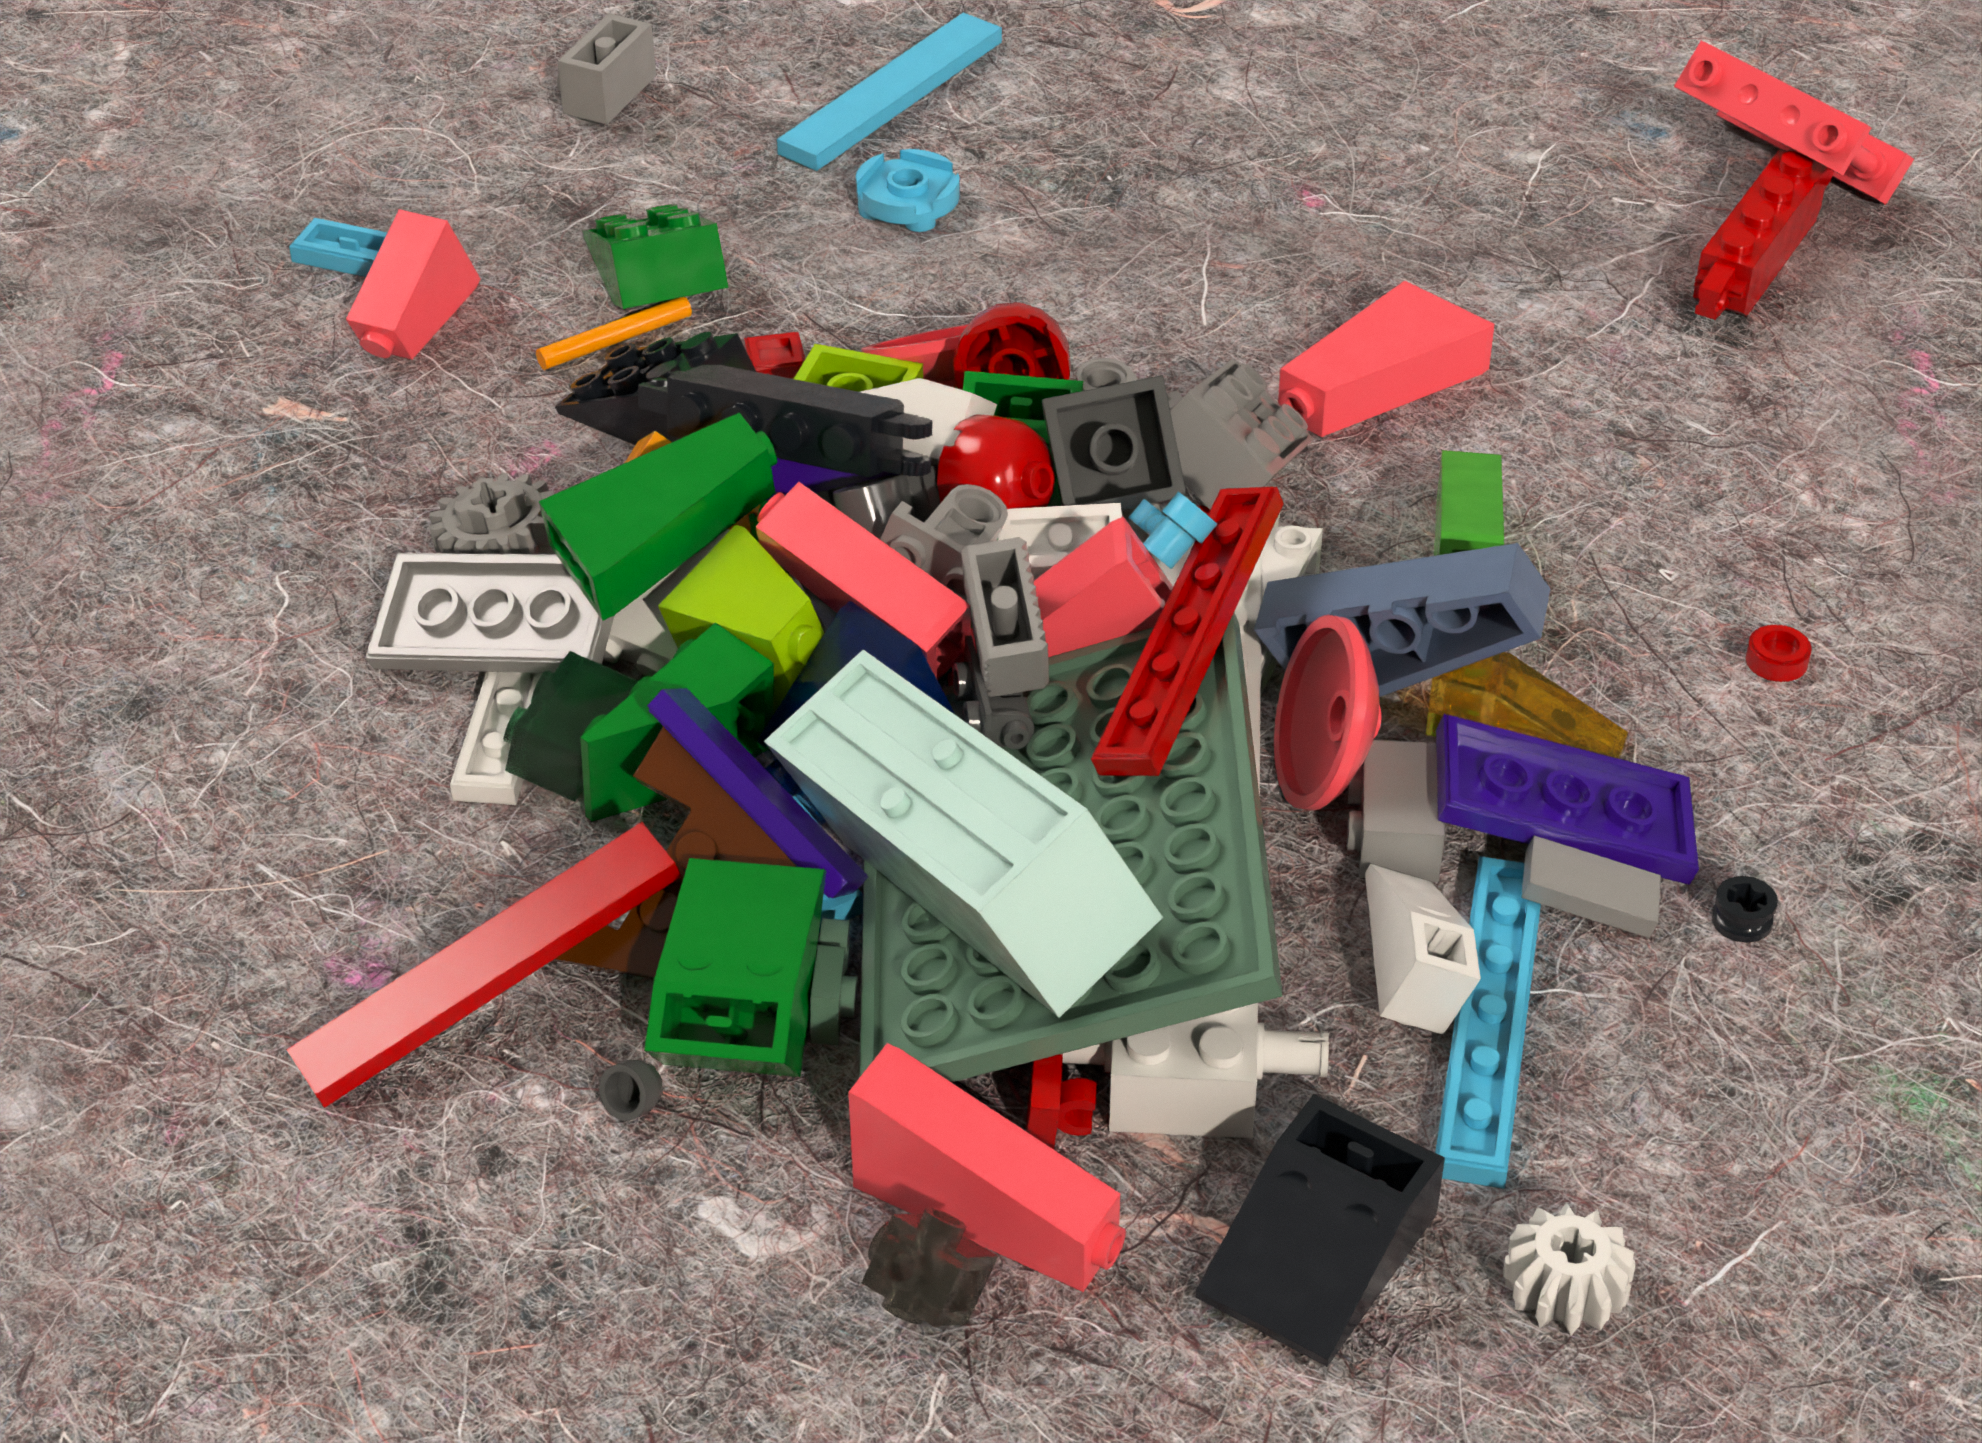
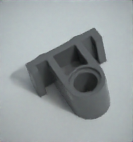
M932 465L931 473L924 476L909 477L907 475L902 476V474H892L822 490L816 494L828 503L833 504L835 508L874 536L881 539L892 512L901 501L912 506L910 515L922 522H925L939 506L940 498L937 486L938 465Z

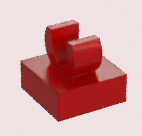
M1063 1054L1033 1061L1028 1095L1026 1132L1052 1149L1055 1146L1057 1128L1064 1133L1075 1136L1091 1134L1093 1110H1095L1097 1083L1095 1081L1085 1078H1072L1061 1083Z

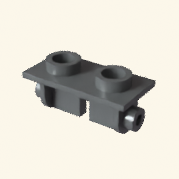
M972 635L965 636L964 662H954L953 665L956 701H964L963 721L1000 747L1011 749L1023 748L1028 744L1034 733V724L1026 697H1022L1023 692L995 697L988 696Z

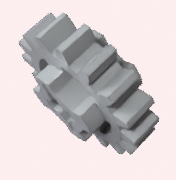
M501 473L495 482L492 477L484 478L482 476L472 483L473 488L471 489L461 485L455 487L457 497L440 498L438 500L440 510L430 512L429 515L432 524L429 529L436 553L536 554L534 549L536 545L550 546L539 501L555 493L554 491H548L547 483L544 480L532 484L529 474H523L515 481H509L508 474Z

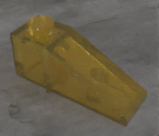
M1502 652L1432 678L1426 735L1436 737V729L1443 715L1446 714L1621 759L1628 737L1626 730L1510 653Z

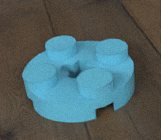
M904 149L900 150V159H891L885 162L884 153L873 156L864 162L856 173V194L859 214L863 218L870 220L878 219L894 224H905L907 229L915 232L931 230L935 227L937 218L945 216L958 204L960 199L959 174L955 175L953 173V163L946 157L931 151Z

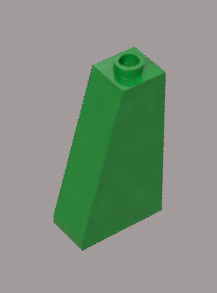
M739 412L539 501L551 548L602 621L616 615L775 493L771 467L777 464V456L773 445L763 431L755 433Z

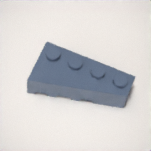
M1519 543L1269 581L1267 582L1254 631L1286 671L1299 639L1313 621L1324 615L1349 619L1357 627L1367 643L1377 676L1379 697L1541 639L1550 587Z

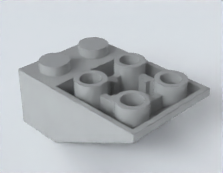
M1234 358L1187 392L1170 410L1184 483L1209 509H1211L1220 489L1265 487L1314 439L1306 431L1308 425L1305 419L1287 404H1282L1281 406L1265 390L1267 384L1263 377L1248 364L1242 363L1240 365Z

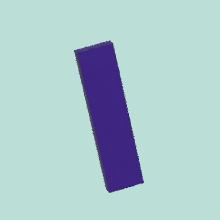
M688 688L662 689L647 705L649 707L648 711L798 867L826 870L824 894L828 898L853 894L868 879L869 876Z

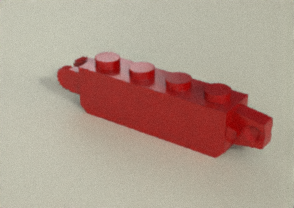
M1791 148L1788 151L1783 149L1777 151L1701 251L1694 283L1693 298L1699 302L1695 307V314L1716 320L1724 310L1735 312L1745 317L1748 316L1816 222L1821 209L1824 190L1833 177V170Z

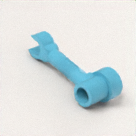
M1179 491L1162 510L1163 513L1143 499L1128 517L1150 535L1143 543L1146 549L1170 569L1176 565L1196 540L1202 544L1217 526V523Z

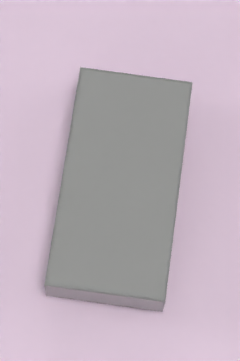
M1534 835L1525 851L1521 898L1650 938L1659 922L1661 875Z

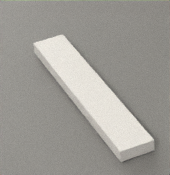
M536 545L534 547L536 554L556 555L551 546ZM486 672L450 783L453 801L517 804L556 673Z

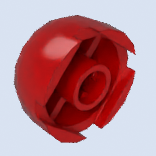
M1020 302L996 304L978 313L962 332L953 363L956 386L960 390H963L965 371L1069 380L1071 372L1069 344L1057 321L1042 309Z
M976 414L959 422L954 430L962 432L957 436L954 446L943 447L939 457L937 486L940 503L958 485L970 484L993 492L1003 501L1007 509L1048 506L1054 490L1055 471L1052 454L1045 440L1023 421L1000 416Z

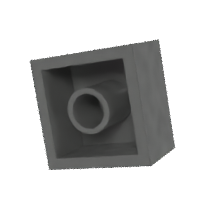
M1163 375L1042 399L1041 405L1062 506L1121 503V511L1137 508L1143 499L1155 505L1170 502L1178 491L1185 497L1187 496Z

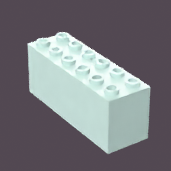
M865 650L856 655L764 741L843 843L1059 1018L1163 918L1087 808Z

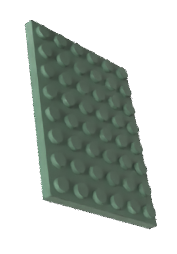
M1235 612L1159 776H1099L1091 761V757L1153 628L1048 657V684L1043 689L1025 691L1022 696L1026 697L1034 724L1032 737L1028 744L1020 749L1001 747L1088 809L1163 918L1059 1018L864 860V872L869 877L864 882L859 1078L887 1043L905 1051L950 1082H955L1283 996L1241 634ZM953 685L925 693L963 720L964 701H956Z

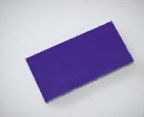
M1443 715L1436 729L1438 821L1527 844L1530 843L1535 835L1661 875V878L1688 885L1691 884L1699 870L1690 778L1688 776L1452 715Z

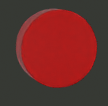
M1776 624L1767 625L1756 629L1750 635L1745 659L1750 670L1756 675L1770 681L1789 682L1802 677L1806 673L1812 646L1809 639L1803 633L1792 627Z

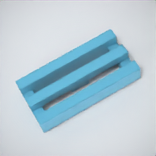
M314 218L289 246L291 260L295 263L366 277L388 232Z

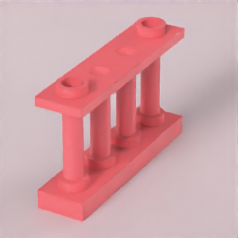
M1702 40L1674 85L1680 91L1719 110L1716 115L1728 123L1778 149L1788 151L1791 148L1834 171L1833 178L1884 205L1888 203L1914 160L1907 153L1869 135L1868 133L1872 128L1867 124Z

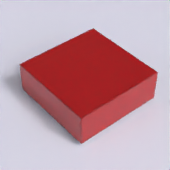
M799 332L744 338L745 350L756 372L764 374L771 372L774 376L794 379L805 361Z

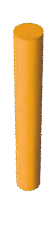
M686 297L672 299L536 350V357L541 368L547 370L690 317L692 309Z

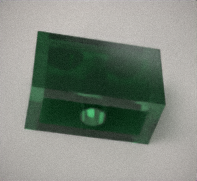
M569 651L555 672L548 669L543 672L536 684L529 707L525 709L519 706L512 714L503 737L504 742L511 744L505 771L575 802L584 790L580 737L593 719L602 714L607 715L624 701L638 680Z

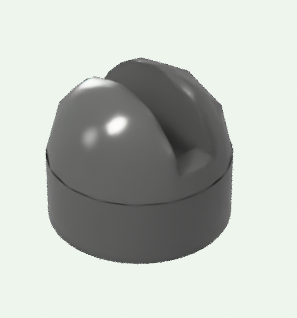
M626 1060L609 1067L601 1076L599 1083V1094L604 1107L612 1116L624 1121L633 1120L650 1112L660 1102L663 1093L660 1074L653 1065L647 1064L642 1060ZM640 1095V1102H635L636 1098Z

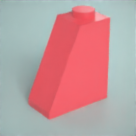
M398 210L346 318V321L360 340V346L370 354L381 358H389L391 355L413 360L477 288L481 279L449 222L435 217Z

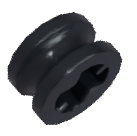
M1730 877L1717 888L1716 901L1712 910V923L1718 932L1733 941L1744 943L1759 941L1767 937L1772 930L1778 897L1772 887L1755 877Z

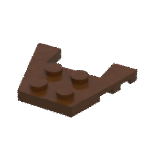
M664 726L633 777L641 785L690 811L666 851L675 862L681 877L632 908L618 930L606 925L550 963L557 964V962L585 966L589 970L611 974L618 972L650 978L654 981L689 858L796 867L778 845Z

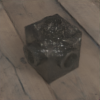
M927 1207L923 1214H892L890 1221L881 1226L870 1244L868 1258L871 1262L861 1283L884 1296L881 1304L882 1307L904 1321L913 1324H922L925 1321L933 1327L968 1324L999 1256L965 1237L964 1233L967 1226L962 1221L941 1210Z

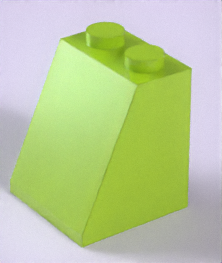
M735 524L658 605L677 648L691 638L697 639L716 622L774 663L773 721L783 724L840 671L810 598L743 526Z

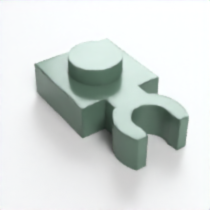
M822 919L820 942L817 947L811 990L810 1044L838 1045L842 1017L855 1018L858 977L846 976L850 945H848L850 920Z

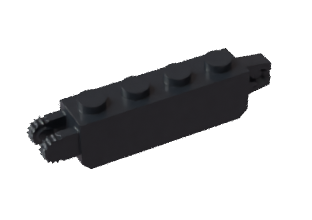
M701 365L687 371L670 372L668 379L656 378L652 379L650 383L643 382L638 385V408L666 415L667 435L683 438L740 412L755 433L763 431L768 436L779 459L865 477H872L881 472L902 474V476L907 475L909 477L924 476L931 473V457L903 450V437L912 440L932 436L933 422L929 418L904 413V404L898 399L723 365Z

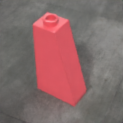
M1403 281L1280 368L1278 403L1281 406L1282 404H1287L1294 408L1305 419L1308 425L1307 430L1320 437H1324L1482 375L1489 370L1495 324L1407 281Z
M800 482L786 495L782 492L774 495L761 509L757 517L759 523L756 526L758 541L780 566L926 690L930 691L954 665V662H957L964 654L965 636L971 635L970 605L956 593Z
M1124 516L1110 522L1034 580L1036 597H1038V605L1041 609V620H1043V631H1045L1046 643H1048V657L1155 626L1173 586ZM971 628V635H972L973 642H974V646H975V650H976V653H977L976 644H975V639H974V634H973V629ZM964 654L957 662H964ZM953 666L952 671L947 675L949 686L953 685Z
M887 1043L849 1090L854 1188L1081 1292L1085 1291L1100 1267L1108 1270L1117 1260L1126 1236L1125 1228L1119 1226V1192L905 1051Z

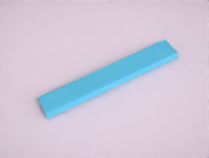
M963 12L777 138L778 155L818 171L1002 43V27Z
M1479 856L1469 925L1474 929L1481 979L1455 1017L1435 1153L1445 1157L1442 1179L1505 1189L1541 904L1521 898L1524 873L1523 862Z

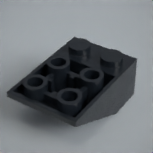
M703 332L680 342H674L673 338L668 337L637 348L634 343H628L608 353L605 356L607 364L601 369L588 373L574 381L570 386L572 393L558 403L555 408L558 414L633 445H636L639 440L654 431L674 442L681 438L667 435L666 415L638 408L639 384L643 382L650 383L652 379L656 378L668 379L670 372L687 371L701 365H723L754 372L756 370L738 333L713 337L711 332Z
M1313 1094L1274 1145L1198 1285L1195 1298L1328 1367L1437 1215L1445 1157Z

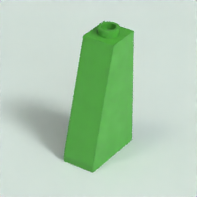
M1442 450L1436 503L1434 556L1504 545L1501 455Z

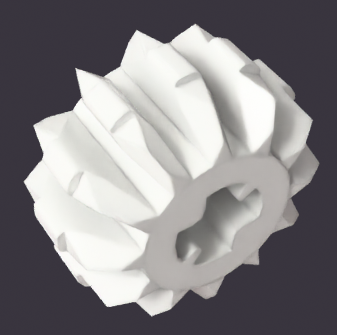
M1567 1202L1558 1212L1557 1217L1537 1207L1533 1217L1529 1219V1224H1517L1515 1231L1510 1236L1509 1255L1505 1256L1503 1276L1506 1278L1505 1286L1513 1289L1512 1298L1515 1301V1310H1536L1539 1329L1552 1320L1564 1323L1570 1336L1580 1327L1581 1321L1601 1331L1605 1322L1609 1320L1610 1313H1621L1622 1308L1626 1306L1629 1300L1631 1290L1629 1283L1632 1282L1635 1271L1634 1252L1624 1247L1625 1239L1623 1238L1622 1227H1601L1602 1221L1598 1209L1584 1218L1574 1215Z

